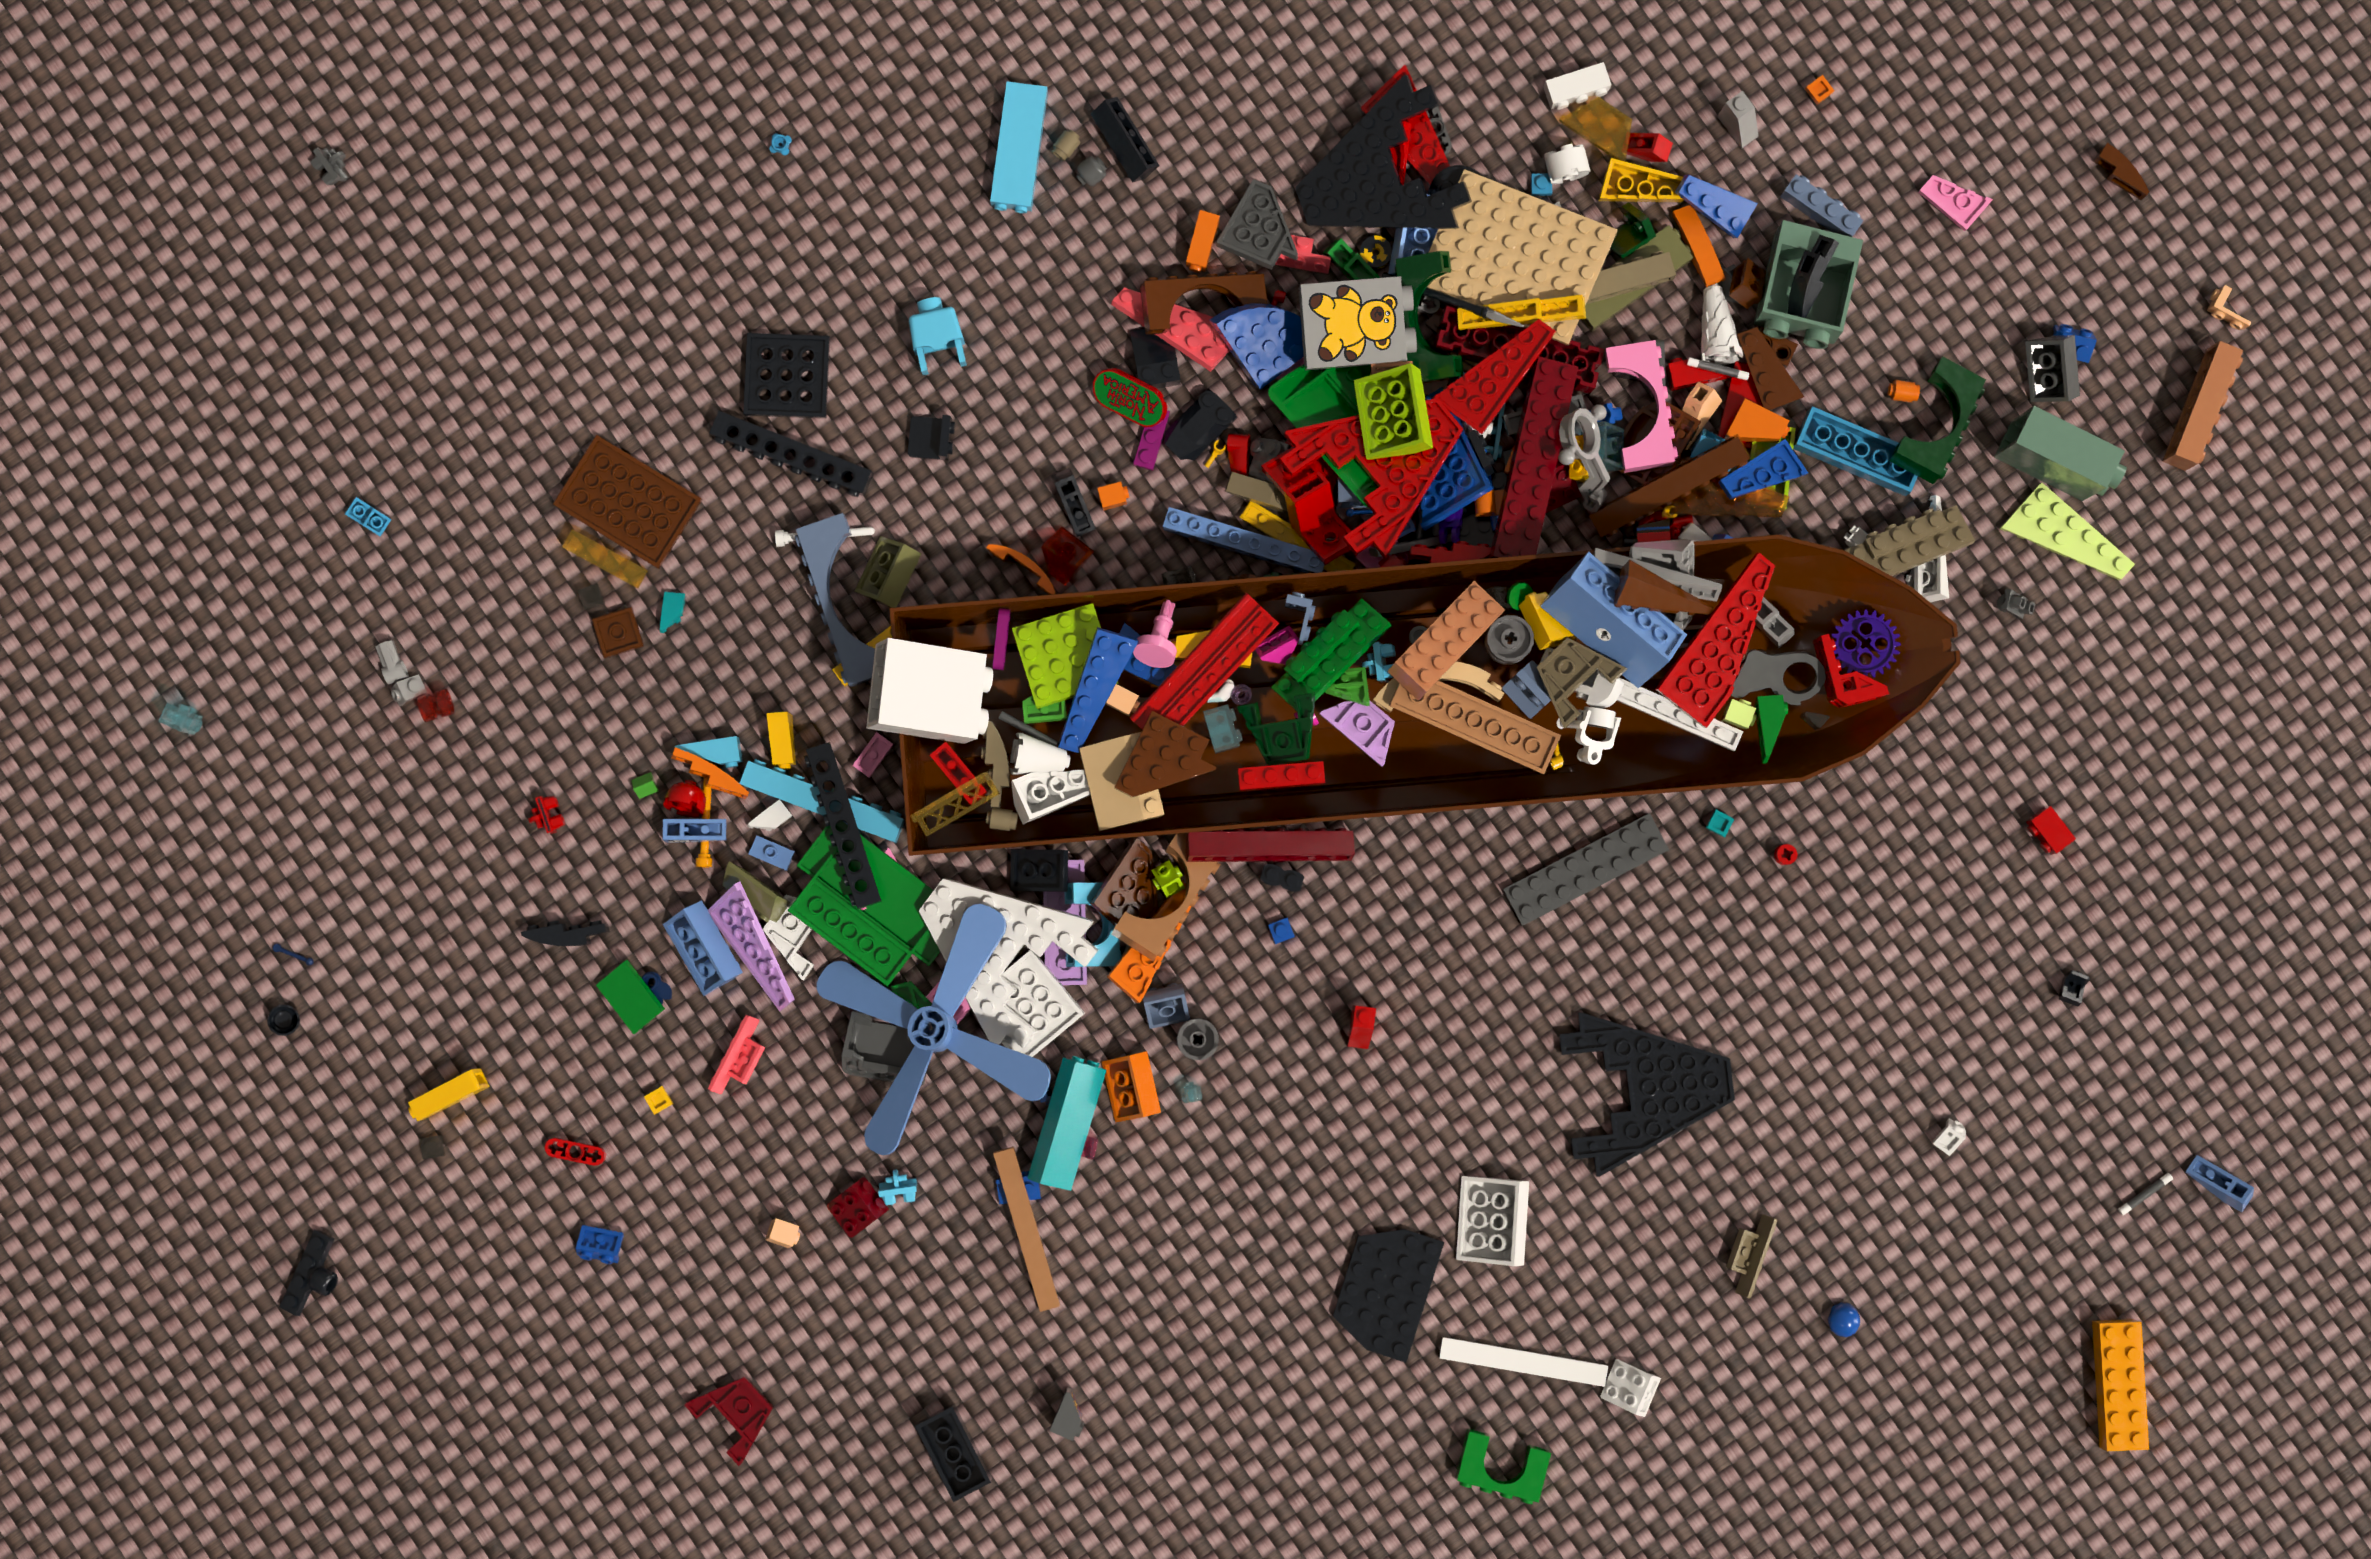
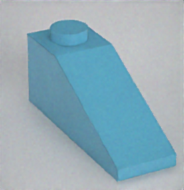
M737 736L675 745L676 748L692 753L704 760L725 765V768L737 767L738 763L743 762L740 740Z

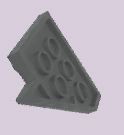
M1253 179L1218 238L1216 246L1271 270L1281 254L1297 261L1298 253L1272 187Z

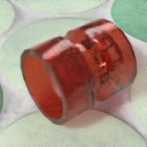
M447 689L436 691L433 696L426 694L417 697L420 714L426 723L437 720L439 715L447 717L455 713L454 704Z

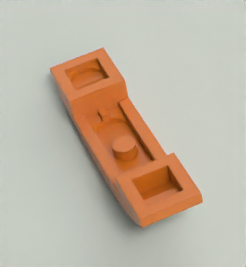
M988 544L986 547L987 551L1003 562L1010 556L1040 578L1036 583L1040 589L1049 595L1056 594L1045 572L1030 558L1014 549Z

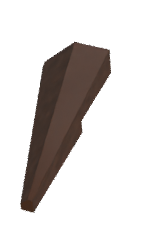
M1628 560L1620 569V586L1615 590V607L1626 605L1631 606V609L1644 607L1648 608L1649 611L1677 614L1681 611L1687 612L1688 615H1694L1695 613L1705 614V617L1711 615L1713 606L1637 563Z

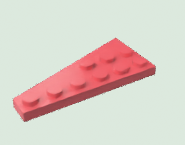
M1124 287L1112 300V306L1145 327L1141 293ZM1174 304L1171 311L1170 329L1166 333L1155 334L1210 372L1230 351L1209 321L1213 318L1212 316Z

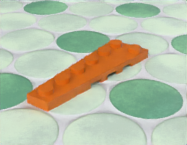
M1184 881L1182 883L1185 889L1167 898L1152 919L1165 917L1182 905L1186 893V883ZM1191 906L1186 910L1187 913L1190 911ZM1178 923L1175 929L1179 931L1182 924ZM1169 939L1164 945L1167 949L1161 958L1157 956L1154 961L1129 947L1107 975V978L1136 1003H1140L1172 941Z

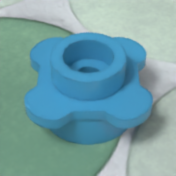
M773 134L772 145L769 147L771 153L778 152L784 156L788 155V148L792 139L788 135Z

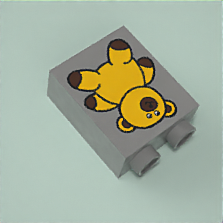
M1401 276L1301 284L1298 287L1305 371L1406 362L1407 353L1417 351L1415 327L1405 328L1404 311H1413L1414 309L1412 285L1402 286Z

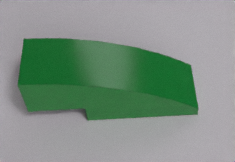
M1336 238L1323 252L1325 256L1331 257V262L1350 280L1380 278L1358 253H1355L1342 238Z

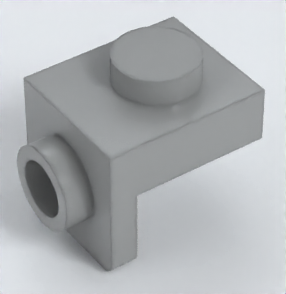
M419 674L398 681L391 688L392 698L395 702H398L399 706H403L406 702L427 694Z

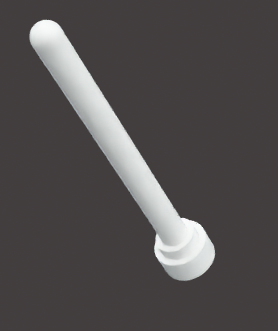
M873 527L850 528L852 535L848 537L873 535L875 529ZM775 530L776 547H782L785 544H789V542L796 541L795 535L798 534H788L784 530Z

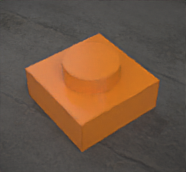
M1823 75L1805 88L1816 105L1835 91Z

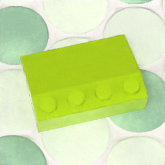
M1409 363L1354 380L1367 460L1415 454L1433 448L1419 368Z

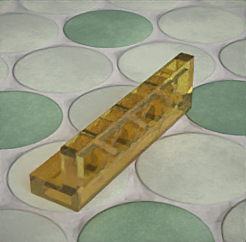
M984 772L910 815L914 823H919L927 837L1000 793L988 772ZM986 782L993 792L987 797L978 794L980 785ZM965 794L974 796L970 807L960 805L962 796ZM946 805L956 807L954 816L951 818L942 816ZM929 815L938 818L936 826L930 830L923 820Z

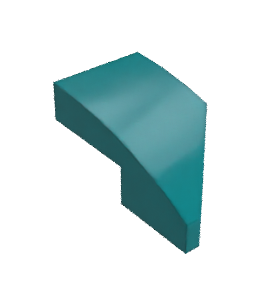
M664 592L660 633L666 632V629L674 623L678 624L681 622L680 617L683 616L686 600L685 593Z

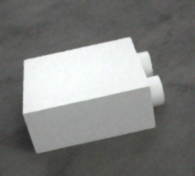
M887 638L877 643L875 646L866 728L963 744L978 739V734L983 735L986 732L989 719L988 710L981 709L983 692L988 693L990 691L993 681V669L985 667L987 654Z

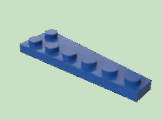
M1097 627L1058 743L1059 748L1076 753L1080 752L1079 748H1082L1131 657L1138 639Z

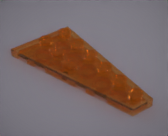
M1680 458L1675 467L1684 463L1687 460ZM1716 476L1709 480L1710 484L1700 489L1697 486L1691 490V494L1684 498L1678 496L1669 505L1675 506V508L1670 509V514L1782 517L1790 496L1764 488L1729 499L1718 483L1724 477L1718 479ZM1659 506L1658 508L1654 509V512L1664 510V508Z

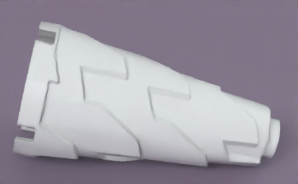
M1716 283L1703 290L1701 360L1706 362L1714 361L1718 365H1727L1739 361V357H1743V350L1727 301L1725 300L1723 289Z

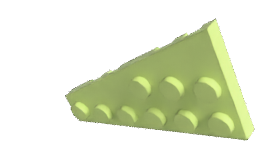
M2042 482L2000 527L2003 531H2008L2019 538L2034 542L2040 547L2071 558L2082 565L2092 567L2096 571L2117 580H2121L2135 565Z

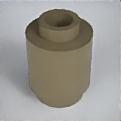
M1064 130L1054 143L1051 152L1062 161H1065L1066 158L1069 159L1081 143L1078 140L1080 136L1073 130H1069V132Z
M993 807L992 811L987 812L986 824H990L991 829L1016 830L1018 813L1009 809Z

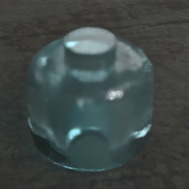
M1194 1082L1186 1083V1086L1181 1088L1182 1101L1184 1103L1201 1101L1202 1092L1200 1085H1194Z

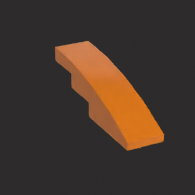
M1688 205L1674 210L1672 216L1681 230V238L1691 249L1693 256L1691 261L1705 286L1708 287L1724 281L1725 275L1717 255L1693 206Z
M674 748L671 759L690 764L688 773L707 778L706 787L743 799L748 797L749 792L733 777L717 766L692 753Z

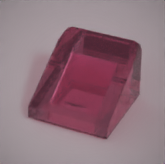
M1087 1136L1081 1156L1091 1160L1095 1158L1099 1142L1098 1138Z

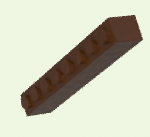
M1736 434L1601 506L1598 511L1590 512L1589 517L1600 537L1605 535L1610 537L1618 532V528L1622 526L1627 528L1636 523L1635 519L1641 516L1646 518L1652 515L1654 509L1659 506L1662 508L1669 506L1676 497L1684 498L1692 493L1691 490L1698 486L1700 489L1710 484V479L1716 476L1718 479L1724 477L1729 473L1728 470L1735 466L1737 469L1743 467L1748 463L1747 460L1750 459V455L1739 435Z

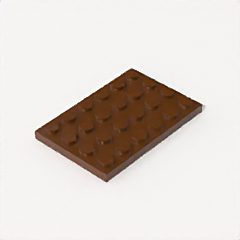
M596 435L553 505L660 569L703 499Z

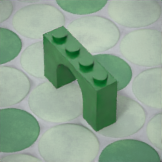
M1467 1429L1455 1476L1456 1480L1459 1481V1485L1471 1488L1472 1485L1478 1486L1480 1491L1492 1493V1490L1500 1492V1496L1512 1499L1513 1496L1519 1497L1521 1502L1533 1504V1501L1539 1503L1551 1452L1547 1449L1528 1445L1520 1473L1511 1480L1499 1481L1490 1477L1484 1467V1459L1490 1436L1487 1433Z

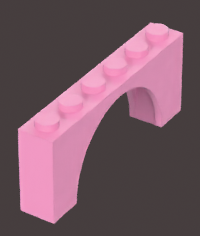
M1653 340L1606 348L1605 358L1608 373L1621 372L1640 379L1651 390L1657 404V420L1652 431L1639 443L1621 450L1624 473L1674 465L1675 459H1678L1676 446L1673 447L1672 439L1675 438L1673 426L1669 427L1668 419L1671 418L1670 406H1666L1665 399L1668 398L1667 387L1662 384V378H1665L1664 367L1659 365L1658 358H1661L1660 346H1656V341Z

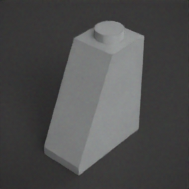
M1741 91L1725 103L1717 117L1742 149L1758 138L1755 107L1744 92Z

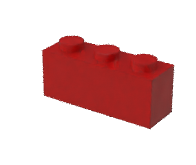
M947 742L930 754L931 758L971 806L988 793Z

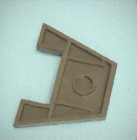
M1568 637L1537 666L1564 728H1567L1581 714L1567 698L1597 669L1612 684L1627 670L1626 667Z

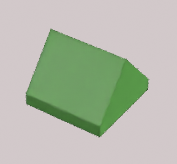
M651 772L632 780L633 789L639 799L659 792Z

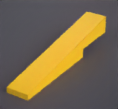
M1583 295L1543 300L1535 298L1482 305L1521 324H1532L1538 319L1543 322L1586 319L1585 298ZM1462 308L1457 309L1459 330L1510 325L1496 322L1489 318L1483 319L1473 312Z

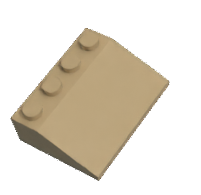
M1141 732L1079 748L1099 831L1164 815L1159 790L1132 798L1114 789Z

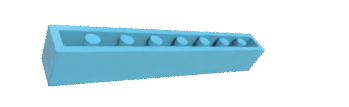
M757 759L754 760V763L751 761L747 762L739 784L817 814H827L825 807H820L816 796L820 794L818 786L813 787V784L804 782L805 777L793 774L792 777L785 775L786 770L775 766L773 770L765 767L767 763ZM832 788L831 791H828V790H825V789H823V790H824L825 792H832V791L834 790V788ZM852 795L849 802L858 829L897 843L905 822L901 818L902 814L893 810L886 813L881 811L882 806L871 803L870 806L862 804L863 799ZM837 801L832 802L829 807L832 812L840 811L841 803Z

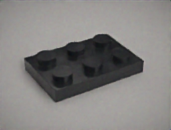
M1011 849L1010 891L1067 892L1068 850Z

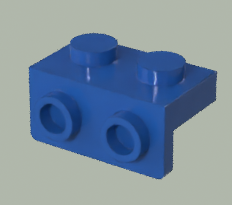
M2067 324L2054 325L2053 336L2075 335L2077 360L2089 363L2097 341L2093 332L2084 328L2075 330Z

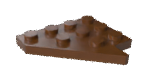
M1152 711L1114 789L1134 798L1214 771L1216 766L1201 759L1209 739Z
M1138 838L1131 840L1090 902L1114 926L1117 925L1124 912L1139 918L1152 919L1159 910L1156 887L1152 881L1155 878L1151 871L1154 869L1152 851Z

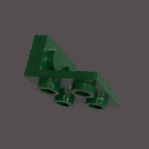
M1629 202L1622 206L1625 213L1623 218L1626 224L1617 229V234L1610 248L1621 258L1631 255L1633 251L1656 237L1649 217Z

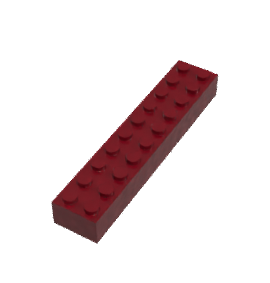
M1540 356L1532 366L1489 558L1536 555L1561 447L1560 423L1562 418L1569 412L1578 366Z

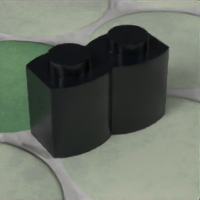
M1273 864L1264 865L1260 877L1262 883L1268 886H1280L1289 892H1299L1304 880V876L1294 870L1284 871L1281 867Z

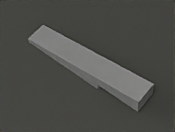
M1595 548L1593 554L1594 557L1619 578L1620 569L1628 560H1631L1698 599L1717 602L1722 589V584L1598 548Z

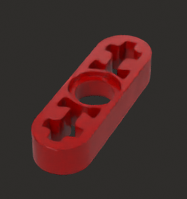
M552 1138L545 1144L547 1155L559 1159L593 1166L602 1164L606 1159L605 1150L595 1145L561 1138ZM557 1142V1146L565 1147V1143H567L568 1146L565 1149L566 1156H563L564 1151L557 1150L553 1153L550 1145ZM572 1146L580 1147L581 1155L578 1158L571 1156L570 1149ZM586 1148H588L587 1153H595L597 1150L598 1154L601 1155V1159H597L595 1162L593 1157L586 1156V1160H583Z

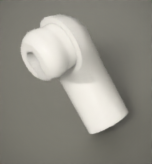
M1227 679L1220 690L1215 692L1207 702L1227 701L1235 691L1234 682Z

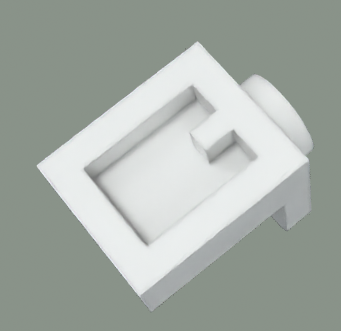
M1949 1118L1944 1129L1933 1140V1144L1950 1156L1966 1139L1965 1127L1960 1122Z

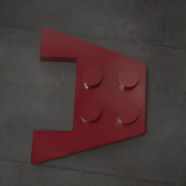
M746 1376L690 1400L685 1404V1407L696 1419L714 1405L738 1431L742 1438L726 1452L738 1466L744 1461L773 1409V1406Z

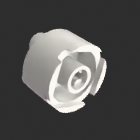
M1573 144L1564 145L1561 147V151H1551L1544 154L1551 184H1561L1563 180L1569 179L1574 181L1588 175L1590 172L1583 144L1574 147Z

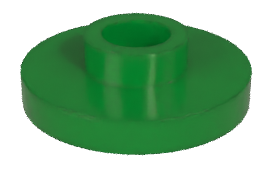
M1517 582L1512 585L1507 593L1509 606L1520 611L1519 605L1525 600L1524 597L1533 592L1531 586L1524 582Z

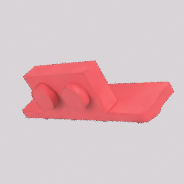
M1291 235L1298 253L1297 261L1281 254L1275 265L1328 274L1331 257L1311 253L1314 239Z
M746 1015L741 1021L735 1037L731 1040L725 1056L720 1061V1066L711 1078L708 1087L710 1091L722 1094L730 1077L743 1084H747L765 1049L764 1046L751 1039L759 1019Z

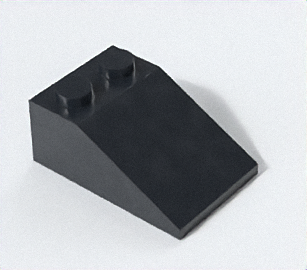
M1145 328L1130 331L1138 379L1157 389L1181 385L1175 348L1155 334L1146 335Z

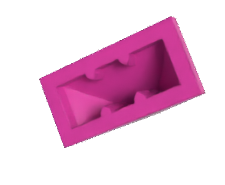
M1289 625L1264 639L1255 651L1262 661L1286 664V661L1292 656L1299 639Z

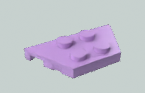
M1348 700L1321 711L1319 715L1383 767L1395 723L1394 720L1371 701L1370 706H1365Z

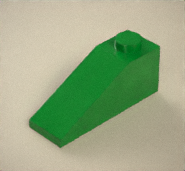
M1783 695L1757 696L1754 703L1762 764L1768 762L1785 715L1788 714V704L1784 702Z

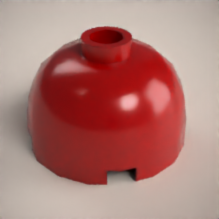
M685 780L684 782L672 785L668 789L663 806L671 811V808L676 809V814L695 818L699 817V814L703 816L706 808L705 793L700 787L696 786V782Z

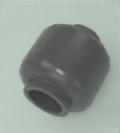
M1089 156L1077 166L1079 173L1077 178L1083 185L1088 184L1093 187L1106 177L1105 170L1107 167L1098 156Z

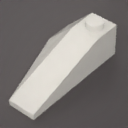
M1084 770L1051 771L1048 773L1033 772L1011 781L1014 806L1022 824L1040 818L1090 795Z

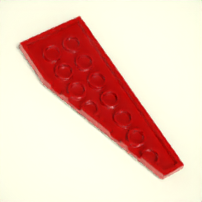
M1756 553L1656 687L1659 693L1703 728L1709 726L1733 692V685L1736 676L1739 674L1743 655L1746 654L1756 624L1755 620L1762 606L1761 602L1765 590L1768 589L1775 565L1760 553Z

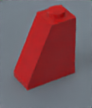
M1352 1005L1347 1047L1369 1048L1374 1030L1376 1008Z

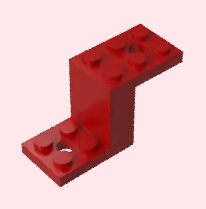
M1291 447L1261 465L1264 474L1285 496L1291 528L1326 565L1351 550L1343 540V537L1351 532V530L1335 513L1330 482L1313 464H1310L1293 477L1288 472H1285L1286 469L1280 463V458L1294 449V447ZM1329 537L1335 538V540L1331 542L1325 541Z

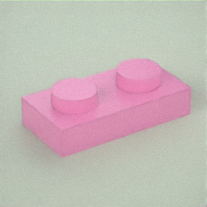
M876 732L852 766L870 778L894 744Z

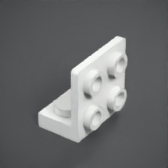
M1616 1359L1600 1397L1635 1415L1645 1417L1661 1378Z

